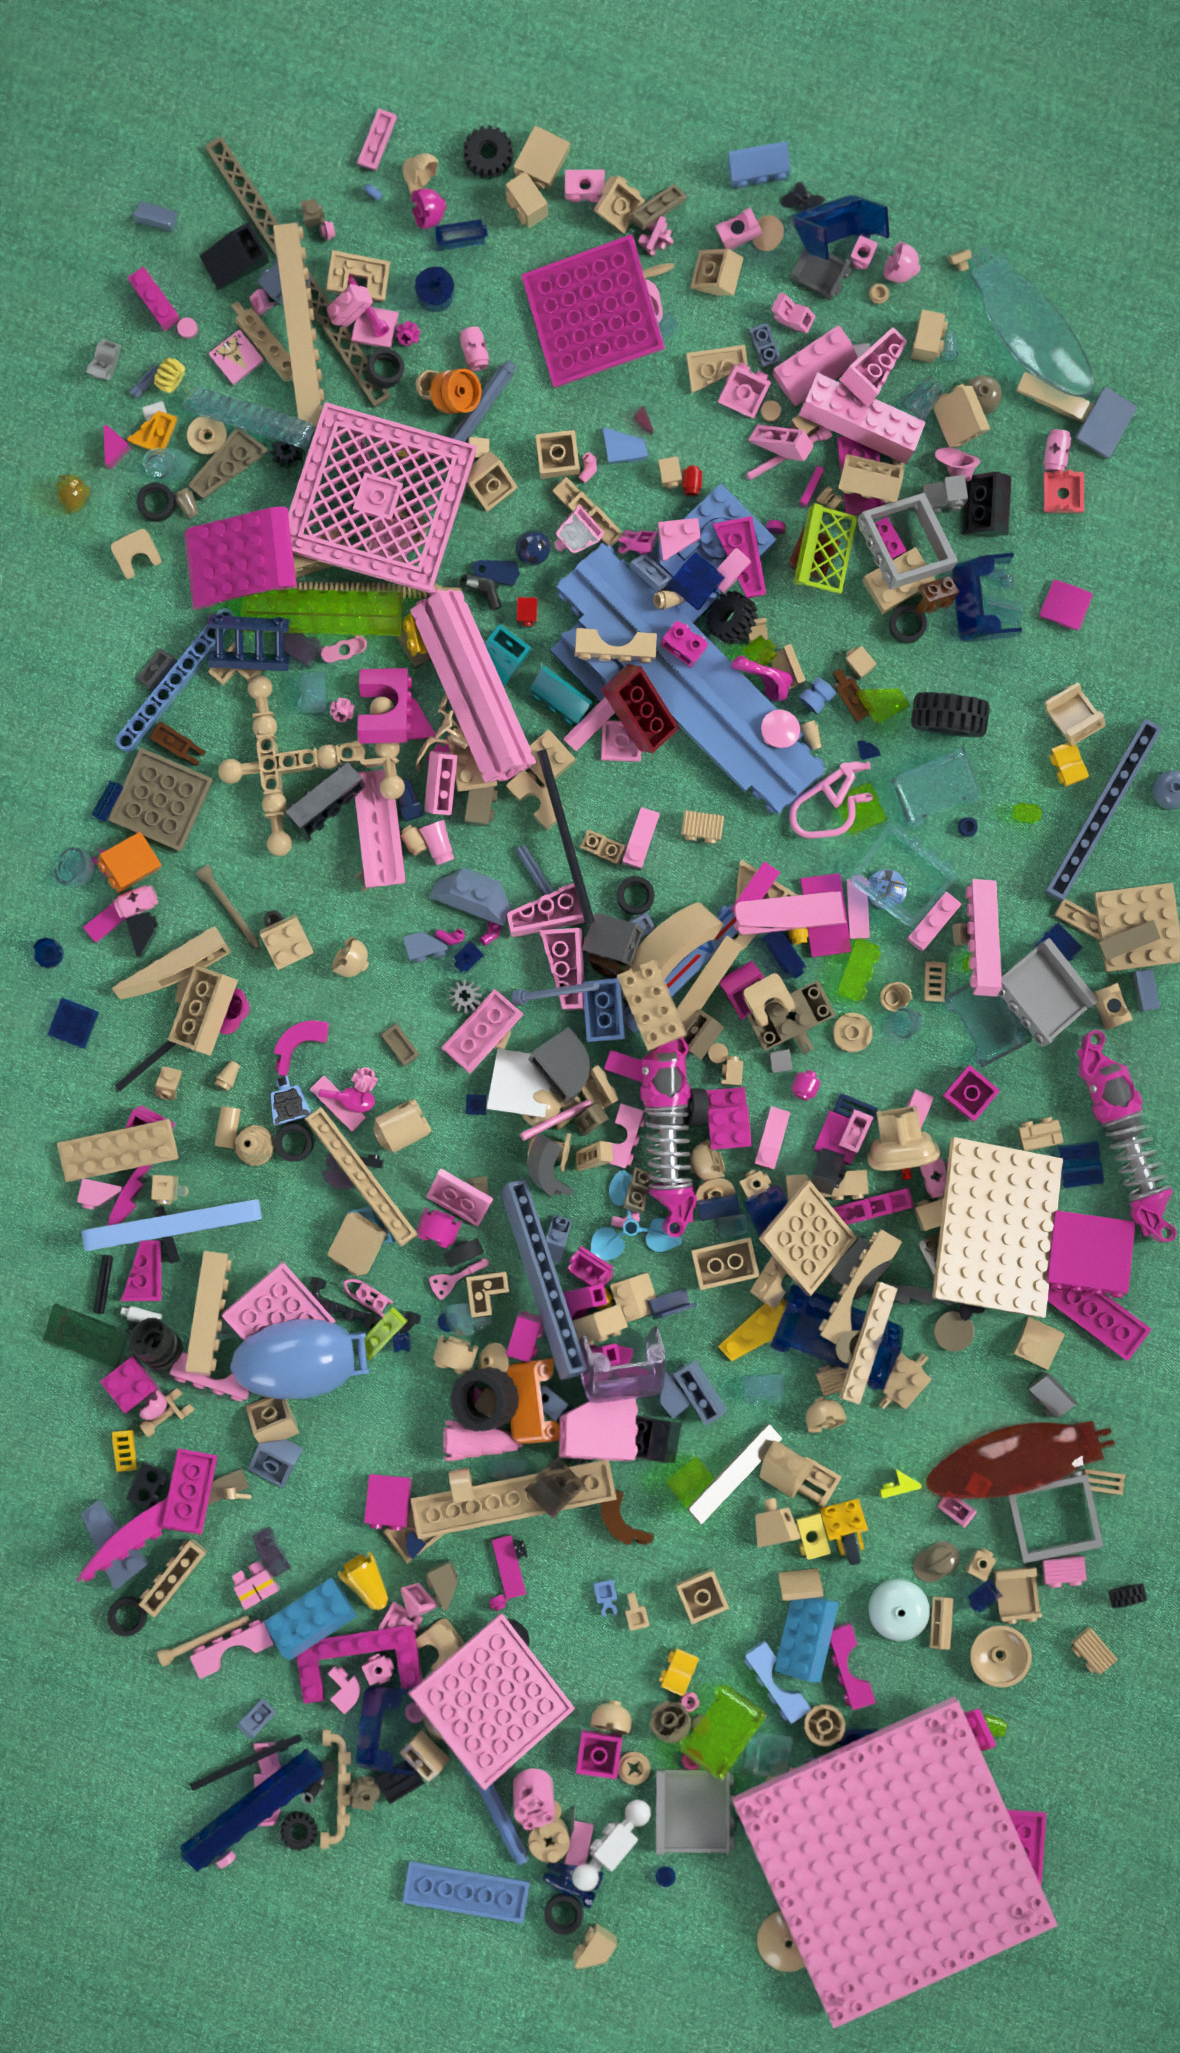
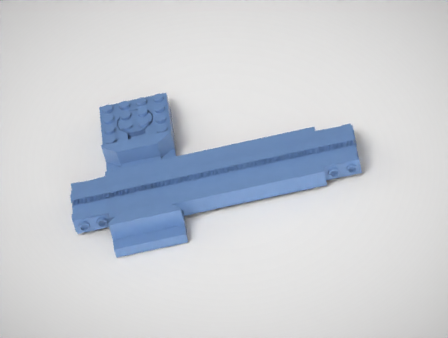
M720 484L684 518H698L700 540L692 545L690 544L686 549L676 553L665 562L662 560L660 540L658 546L648 555L673 577L668 591L682 592L685 598L683 604L665 610L657 609L653 602L654 594L657 591L634 570H629L630 566L623 559L619 560L615 556L616 552L610 545L605 546L601 543L595 552L593 551L556 586L557 596L563 602L568 601L572 605L571 610L578 617L580 615L582 617L569 632L561 634V640L550 649V652L599 702L605 697L601 688L627 664L642 666L678 726L744 793L751 788L753 796L758 800L762 799L766 803V809L771 814L776 813L779 816L785 807L787 808L814 781L816 782L822 776L825 768L823 767L824 763L817 756L814 758L809 753L810 749L805 743L802 742L800 744L798 742L803 736L801 733L793 746L787 748L774 747L764 742L761 731L762 721L768 713L778 709L739 670L733 669L727 657L693 624L715 603L716 598L719 599L723 593L709 580L727 558V554L713 524L752 516L760 559L775 545L777 540ZM676 620L680 623H685L693 633L704 637L709 644L692 668L659 645ZM577 628L597 629L600 638L605 643L616 647L630 643L637 632L657 634L655 661L650 664H641L637 660L623 663L619 662V659L600 661L599 658L591 657L590 660H581L579 656H574Z

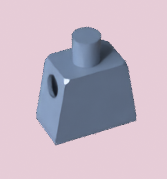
M540 1386L543 1411L553 1420L560 1422V1416L571 1411L573 1406L548 1386ZM545 1396L549 1397V1401L547 1403L544 1402Z

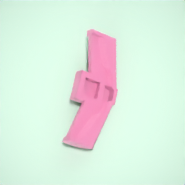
M274 1742L253 1743L256 1753L275 1745ZM277 1753L258 1761L262 1773L254 1774L255 1795H263L257 1826H271L278 1823L283 1793L286 1788V1779L283 1775Z

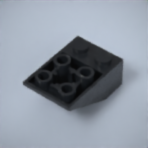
M249 222L228 233L199 256L218 291L270 263L268 255Z
M636 1415L635 1424L638 1427V1432L635 1436V1445H637V1455L635 1457L663 1463H675L682 1423Z

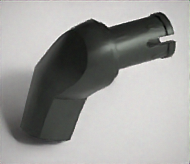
M463 574L461 576L460 586L485 594L490 611L502 607L497 592L499 586L496 581L470 574Z
M332 1758L320 1763L312 1770L305 1784L306 1790L301 1797L304 1803L312 1804L316 1796L323 1792L327 1778L337 1771Z

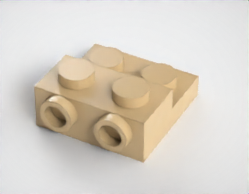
M619 175L617 177L610 176L600 192L602 197L593 211L620 233L624 234L632 222L630 213L642 206L645 200L640 196V191L626 185L627 181Z

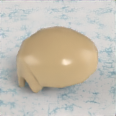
M426 370L419 374L415 384L417 393L423 399L432 401L431 383L439 372Z
M901 982L888 983L880 993L881 1005L886 1010L892 1012L906 1009L908 1003L912 1000L911 989Z

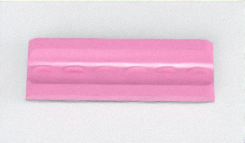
M384 769L357 772L362 777L366 786L355 797L366 888L404 884L406 881L396 799L389 800L380 792V783L385 777Z

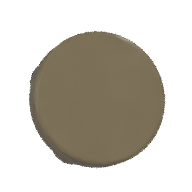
M948 1311L942 1314L935 1322L934 1338L945 1350L961 1351L972 1342L974 1338V1325L971 1319L963 1321L960 1312Z

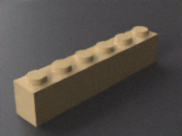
M204 1251L185 1368L186 1373L211 1376V1371L216 1369L217 1359H213L214 1351L219 1349L220 1339H216L217 1331L222 1329L223 1319L219 1318L220 1312L225 1310L226 1300L223 1299V1292L228 1290L229 1280H226V1273L231 1271L232 1264L228 1254Z

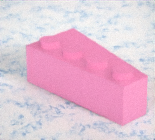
M892 328L850 365L839 380L869 407L879 394L907 340L895 328Z
M574 883L568 886L565 885L549 895L546 894L532 903H527L507 913L512 938L540 932L539 930H551L585 923Z
M580 928L539 930L556 988L579 985L585 982L583 950H581L583 947L582 930ZM583 992L559 996L564 1010H584Z

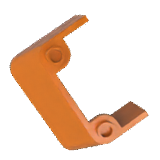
M554 1358L517 1362L508 1365L506 1373L514 1381L519 1395L518 1408L514 1417L510 1419L512 1437L519 1444L560 1440L559 1424L555 1421L544 1422L539 1381L548 1380L552 1376L553 1363H555Z

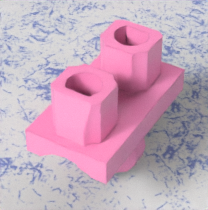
M660 216L659 220L646 228L653 232L651 237L642 234L638 241L639 246L647 250L650 256L654 257L657 248L664 250L666 245L671 246L673 244V239L670 238L671 231L666 229L668 224L665 222V217Z

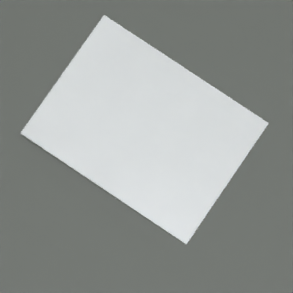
M497 1049L487 1109L545 1117L547 1104L536 1102L533 1099V1094L542 1089L549 1092L550 1086L528 1060L531 1055L530 1053Z

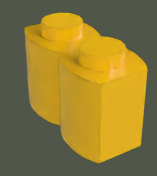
M1067 742L1051 749L1049 759L1052 766L1056 765L1058 769L1056 776L1060 784L1068 787L1088 779L1087 769L1076 744L1071 746Z
M678 1648L675 1651H670L666 1661L669 1663L667 1671L663 1669L659 1681L662 1682L661 1687L684 1696L699 1657Z

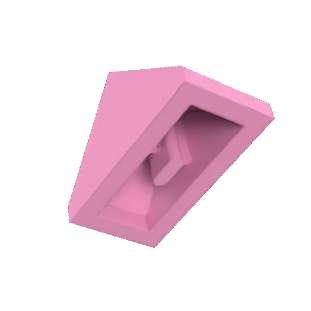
M950 1491L947 1492L937 1506L964 1528L977 1513L976 1510Z
M419 1583L401 1587V1594L409 1618L427 1614L437 1607L436 1602Z

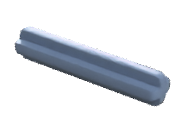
M522 845L517 848V854L542 894L549 895L553 893V889L527 847Z

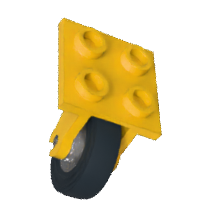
M859 1499L820 1508L829 1541L837 1539L841 1556L847 1554L850 1565L860 1564L859 1551L865 1550L861 1532L868 1531V1526Z

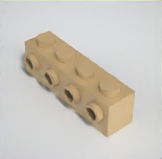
M191 1539L189 1542L184 1541L178 1549L180 1554L176 1558L173 1556L165 1565L168 1569L164 1574L160 1572L153 1580L155 1583L151 1590L147 1588L140 1597L142 1601L139 1606L154 1618L161 1612L208 1552L194 1539Z

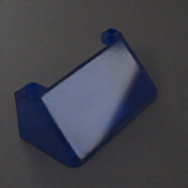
M791 1285L770 1346L778 1352L789 1351L790 1348H793L848 1370L850 1363H844L838 1358L836 1344L819 1335L821 1332L819 1327L824 1319L828 1320L831 1315L828 1311L833 1302L838 1303V1300L815 1291L811 1296H808L798 1285ZM851 1306L850 1313L851 1331L861 1330L867 1312ZM887 1320L867 1381L868 1386L876 1390L885 1389L902 1349L904 1329Z

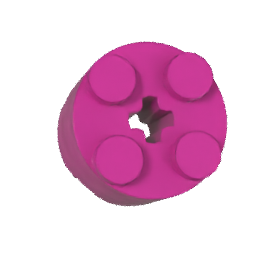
M425 1207L416 1229L418 1232L417 1237L429 1241V1239L436 1240V1244L444 1248L454 1245L462 1221L459 1220L456 1223L454 1221L455 1217L435 1209L433 1213L428 1212L429 1208Z

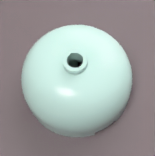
M893 1579L883 1582L873 1591L868 1604V1612L872 1625L883 1637L893 1641H907L916 1637L924 1630L929 1620L930 1607L926 1595L916 1584L905 1579ZM900 1609L905 1611L904 1616L898 1615Z

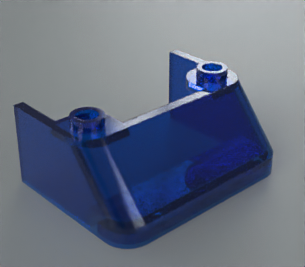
M856 195L844 196L795 213L792 216L793 225L807 253L825 260L829 259L828 243L851 235L857 237L861 235L865 238H870L873 234L884 238L890 237L888 207Z
M1014 553L980 556L960 562L952 569V580L959 590V594L955 597L954 602L958 636L961 640L973 642L1018 637L1022 632V627L1002 629L1001 621L996 615H984L980 576L990 575L996 564L1010 563Z
M370 1686L365 1690L356 1751V1762L361 1768L408 1775L416 1774V1770L393 1768V1755L389 1751L379 1750L384 1708H397L401 1704L402 1694H408L411 1690Z

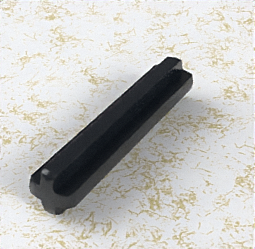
M104 1254L101 1258L93 1312L97 1314L105 1313L113 1256Z

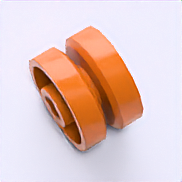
M466 368L441 371L434 377L430 389L434 406L444 414L471 412L478 406L482 394L478 377Z

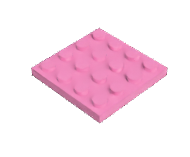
M283 1261L221 1314L243 1340L250 1335L262 1331V1329L269 1325L294 1319L335 1322L334 1318Z

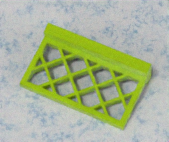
M816 503L809 506L793 584L842 594L858 516L824 508ZM823 513L829 514L834 522L825 526L822 521ZM843 518L851 520L850 528L846 531L843 530L838 522ZM836 524L841 534L833 539L827 528ZM824 531L830 541L822 546L818 540V534ZM843 536L847 544L846 548L840 551L835 540ZM831 543L837 553L829 558L823 548ZM820 550L825 561L817 565L814 560V554ZM839 555L843 563L842 567L836 570L831 559ZM825 563H828L833 571L827 577L823 575L819 568ZM814 570L818 572L822 579L817 583L809 581L810 573ZM834 574L839 581L837 588L831 587L827 581Z

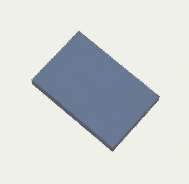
M1103 387L1075 439L1106 459L1110 458L1137 406L1108 387Z

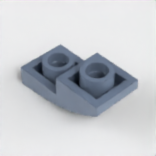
M766 323L749 329L762 367L781 361L769 324Z

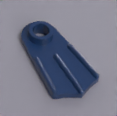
M479 560L473 566L474 575L489 578L497 583L514 586L520 575L516 561ZM481 566L486 570L483 573L478 571V568Z

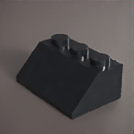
M995 471L972 475V479L966 481L968 499L964 505L962 535L984 537L1008 535L1012 476Z

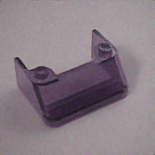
M653 1326L644 1340L647 1347L645 1353L647 1361L611 1366L606 1355L602 1353L591 1354L586 1335L581 1337L579 1344L587 1366V1370L581 1374L586 1395L591 1402L598 1404L654 1396L662 1391L665 1381L666 1353L658 1326Z

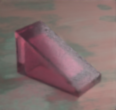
M643 405L634 415V420L653 435L654 428Z

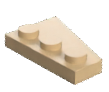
M745 345L686 353L691 393L728 376L734 364L739 365L741 362L748 365Z

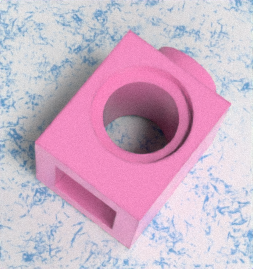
M860 235L850 256L852 266L859 270H867L878 243ZM864 251L868 256L861 258L858 256V252Z

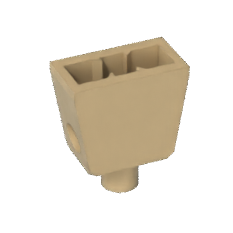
M776 1498L764 1500L766 1512L756 1514L755 1516L758 1548L800 1539V1534L790 1509L783 1508L778 1510Z

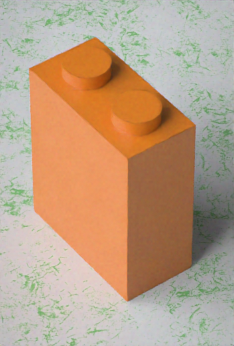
M141 832L101 853L97 859L99 869L106 873L110 886L116 889L118 893L159 871L162 866Z

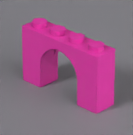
M407 668L360 669V697H387L395 701L397 706L385 714L358 715L359 743H406L407 734H411V722H408V719H411V707H408V704L412 703V692H408V688H412V676H408Z
M603 1284L563 1292L572 1321L584 1317L586 1311L591 1307L608 1304ZM616 1343L605 1346L591 1344L586 1347L580 1344L587 1370L621 1363Z

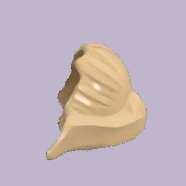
M422 153L410 157L404 162L402 171L409 187L410 195H412L413 190L422 189L430 181L431 177L437 175L438 160L435 156Z

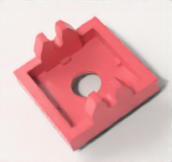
M1072 470L1044 472L1043 513H1083L1084 472H1074ZM1060 488H1066L1069 491V496L1066 499H1061L1058 496Z

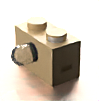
M153 1175L151 1199L157 1200L156 1204H171V1201H177V1197L188 1195V1187L178 1185V1177Z

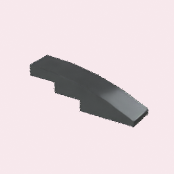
M888 1284L898 1288L894 1298L896 1301L908 1305L910 1298L926 1305L931 1303L933 1291ZM872 1285L869 1289L874 1291L876 1285ZM935 1299L950 1306L953 1303L952 1301Z

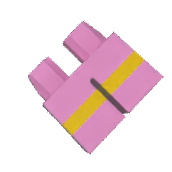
M259 1561L248 1566L253 1577L247 1579L242 1570L232 1576L236 1585L234 1590L244 1610L280 1589L268 1568L264 1569Z

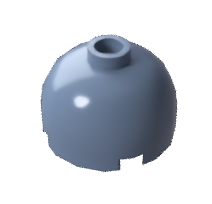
M1178 770L1163 772L1153 783V798L1164 809L1177 810L1180 808V771Z

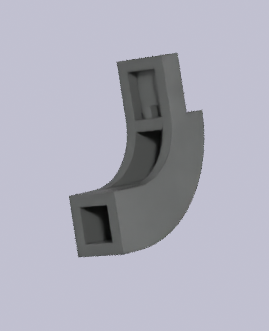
M538 1133L528 1155L530 1178L537 1187L550 1196H553L554 1193L561 1196L564 1193L570 1197L573 1189L556 1179L553 1172L555 1161L563 1147Z

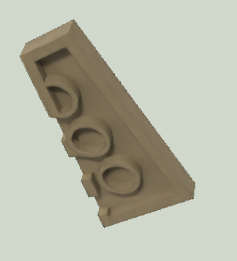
M238 425L225 440L224 445L214 453L189 483L188 487L202 499H206L267 454L269 450Z

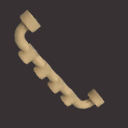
M323 1730V1746H331V1742H335L339 1747L337 1833L334 1836H329V1832H321L320 1849H329V1845L341 1841L345 1834V1826H350V1814H346V1806H350V1795L346 1793V1785H350L351 1773H346L347 1765H351V1752H347L345 1740L337 1734H331V1730Z

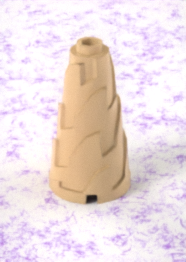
M249 1126L243 1129L236 1137L235 1151L241 1161L248 1165L258 1166L265 1164L275 1152L274 1137L264 1127Z

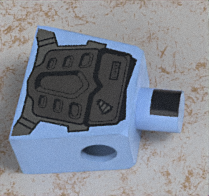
M288 1076L276 1079L279 1091L271 1093L273 1123L275 1126L302 1119L312 1114L298 1085L290 1087Z

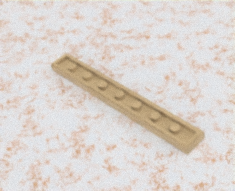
M320 1107L306 1117V1122L400 1247L416 1237L417 1233L323 1108Z

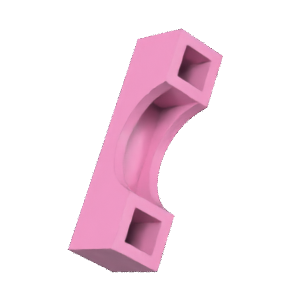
M182 1351L178 1361L172 1366L170 1375L174 1376V1380L183 1383L188 1380L193 1382V1386L201 1389L207 1386L213 1388V1393L223 1395L225 1392L232 1395L231 1399L240 1402L243 1399L247 1400L249 1398L250 1391L237 1383L233 1373L225 1379H213L205 1375L186 1373L185 1368L188 1355L186 1352Z
M258 1619L248 1624L250 1628L243 1631L241 1628L230 1632L231 1636L226 1639L222 1636L211 1641L213 1645L207 1648L202 1645L194 1649V1654L190 1656V1659L199 1679L221 1668L222 1654L231 1646H246L254 1653H257L274 1645L275 1642L264 1621L260 1622Z

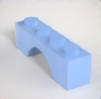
M765 1640L744 1653L747 1658L744 1662L750 1670L754 1669L757 1672L758 1676L755 1678L761 1687H767L769 1690L767 1695L773 1704L778 1703L781 1708L778 1712L784 1721L789 1720L792 1724L811 1710L799 1690L785 1691L777 1687L773 1682L772 1667L777 1658Z

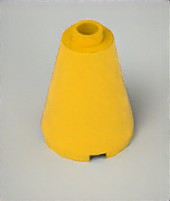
M367 1552L369 1556L364 1557L361 1554L347 1562L343 1566L345 1570L342 1573L340 1570L338 1571V1577L370 1609L378 1611L387 1605L388 1596L374 1555L371 1552Z

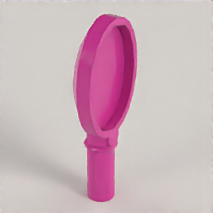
M355 1087L347 1088L342 1093L325 1089L319 1090V1097L340 1100L341 1105L351 1112L364 1113L371 1110L375 1104L374 1096L369 1091L360 1092Z

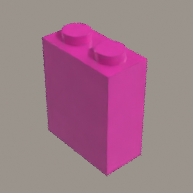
M369 1474L364 1523L370 1524L369 1528L381 1529L382 1525H387L389 1530L401 1531L402 1527H407L412 1479Z

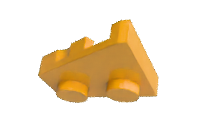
M158 410L149 421L140 426V429L135 434L130 435L127 441L164 455L178 418Z

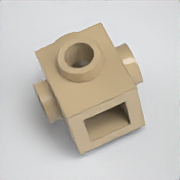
M755 1169L745 1174L746 1179L739 1182L748 1200L755 1196L757 1199L768 1194L766 1190L770 1189L769 1184H771L767 1173L762 1174L761 1171L756 1172ZM754 1181H758L760 1183L759 1188H755L753 1186Z

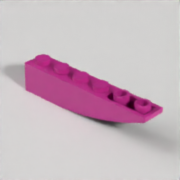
M167 1498L132 1519L114 1533L86 1563L76 1577V1582L84 1580L86 1583L96 1576L94 1572L101 1569L103 1572L113 1566L111 1561L116 1558L118 1561H121L129 1556L127 1551L132 1548L137 1551L146 1545L144 1541L148 1538L154 1540L162 1535L161 1530L164 1528L161 1527Z

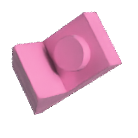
M854 1109L839 1145L858 1153L873 1117Z

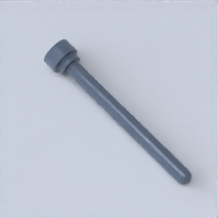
M592 982L532 992L519 989L512 992V1001L514 1005L520 1006L533 999L597 990L599 984Z

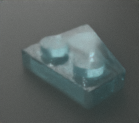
M928 377L900 402L905 409L920 419L925 420L944 388L940 382L932 377Z

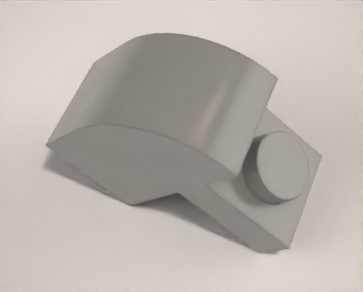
M102 339L97 344L94 360L88 364L86 373L92 374L93 377L98 379L110 380L115 372L122 345Z

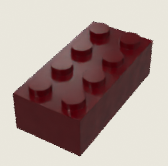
M627 664L601 688V691L639 751L654 753L679 729L678 724L642 666Z

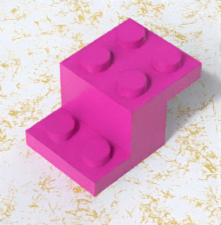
M745 1087L706 1090L709 1099L707 1122L711 1150L752 1146Z

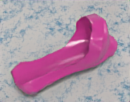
M743 655L736 657L731 663L733 669L760 676L765 686L766 695L771 700L784 701L787 698L789 686L794 681L791 673L750 661Z

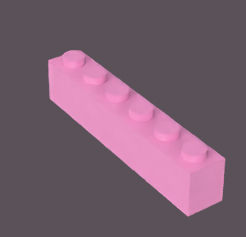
M972 879L970 886L966 887V898H969L966 914L970 917L967 932L971 938L968 942V951H971L969 969H972L970 987H973V995L998 996L1002 988L996 881Z

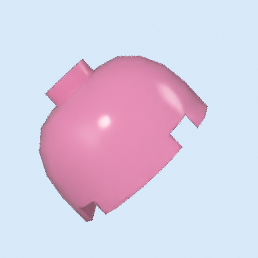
M900 241L893 248L896 252L893 256L888 257L884 268L885 279L895 283H904L910 280L920 270V265H918L919 257L916 250Z

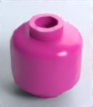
M806 1070L805 1072L797 1073L791 1087L795 1097L804 1101L815 1098L821 1084L820 1080L816 1078L817 1074L815 1072Z

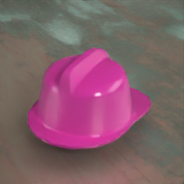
M235 988L220 1029L222 1034L235 1032L242 1020L250 1012L249 1001L241 989Z

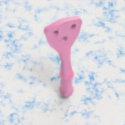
M483 1258L472 1265H468V1268L458 1274L431 1276L429 1281L432 1291L440 1300L444 1299L452 1291L458 1280L469 1274L473 1275L474 1272L484 1267L486 1268L489 1260Z

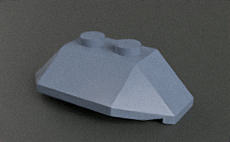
M466 868L459 869L437 880L430 894L431 899L502 926L506 922L507 913L511 911L500 881Z

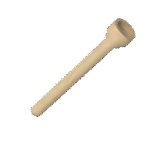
M243 1616L172 1650L162 1649L158 1651L157 1656L163 1667L169 1665L174 1660V1657L247 1624L249 1617Z

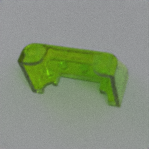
M726 1683L723 1686L720 1684L713 1693L716 1696L715 1701L694 1731L678 1743L680 1746L678 1750L719 1781L726 1776L767 1716V1712Z

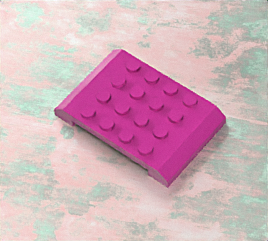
M270 507L187 528L184 531L192 606L195 610L271 590L297 587L287 507Z

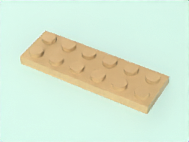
M170 1119L57 1143L66 1182L179 1158Z

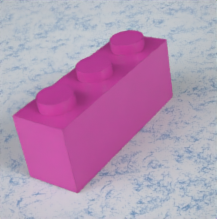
M144 266L127 277L134 290L164 331L180 321L177 312Z

